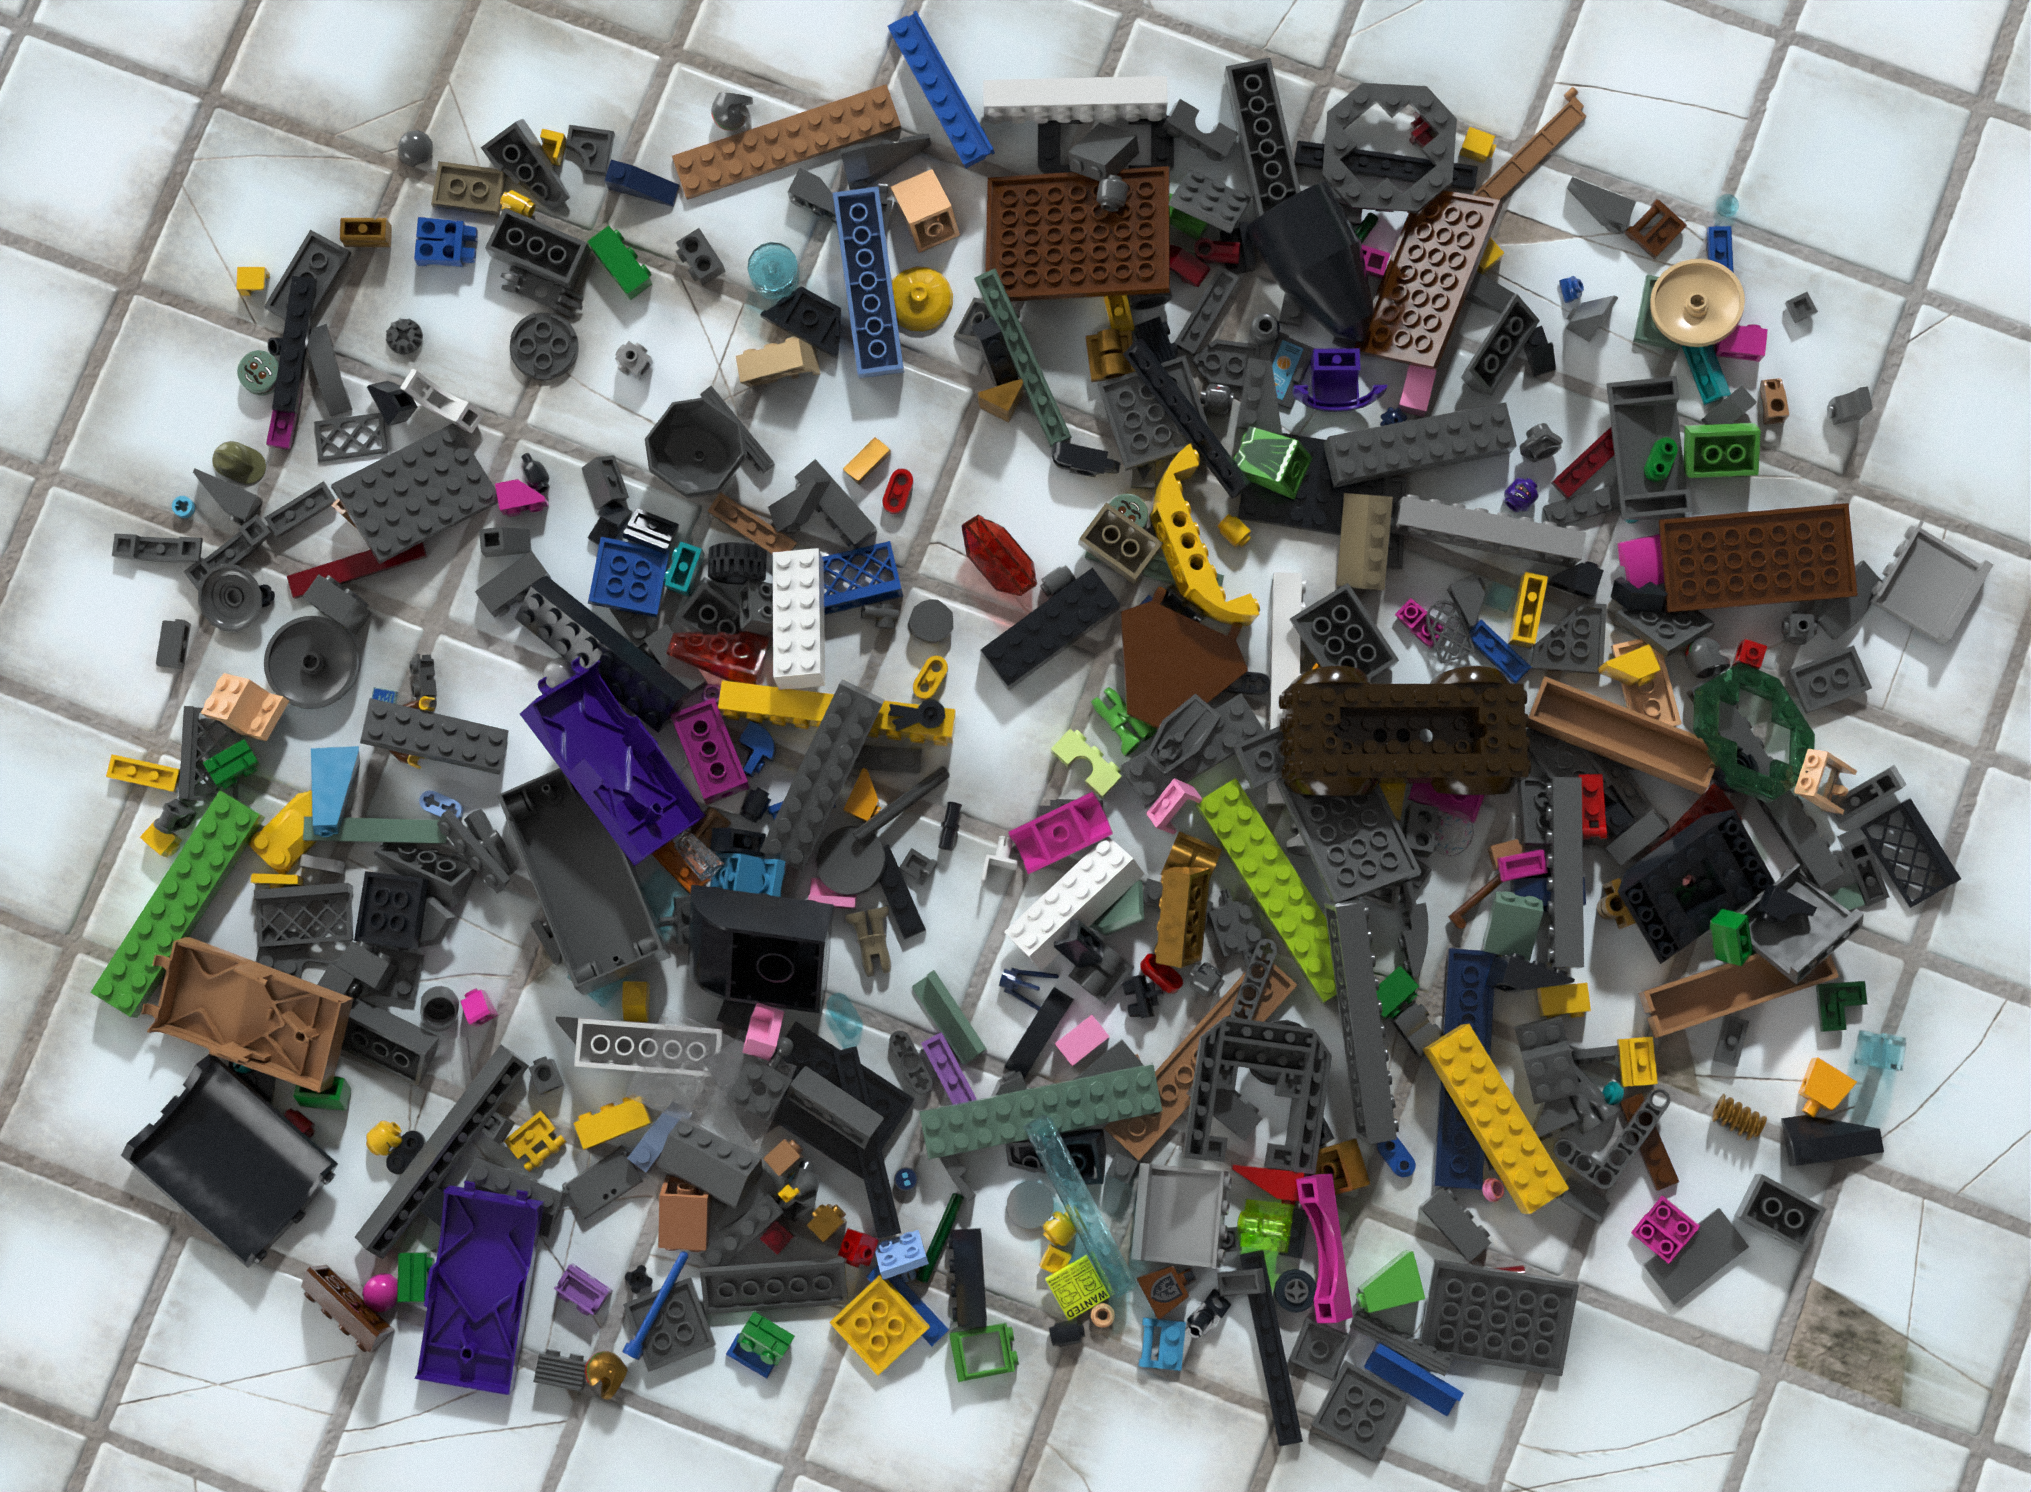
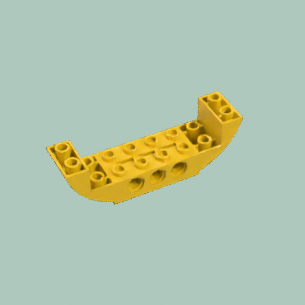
M1188 444L1176 455L1163 474L1156 488L1153 510L1149 515V519L1157 539L1163 543L1161 549L1177 589L1186 598L1185 600L1191 602L1197 609H1202L1203 614L1220 623L1232 625L1234 622H1238L1242 626H1250L1260 615V606L1257 599H1253L1252 594L1249 593L1225 602V591L1222 586L1218 585L1216 569L1214 565H1210L1207 558L1209 556L1208 549L1204 543H1201L1199 538L1200 530L1198 524L1193 522L1191 518L1190 504L1188 501H1184L1182 496L1183 488L1180 481L1191 478L1200 462L1198 452L1195 449L1193 450L1191 444Z

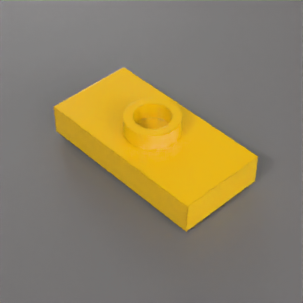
M251 874L250 883L270 885L269 889L284 888V886H303L304 878L299 875Z

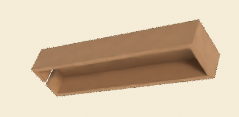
M1545 676L1528 715L1529 728L1701 795L1709 786L1715 770L1714 767L1717 765L1723 749L1721 744Z
M1757 953L1751 955L1742 966L1727 963L1640 992L1638 995L1644 1012H1650L1651 1017H1648L1647 1020L1653 1037L1657 1038L1838 978L1839 975L1830 954L1796 985Z

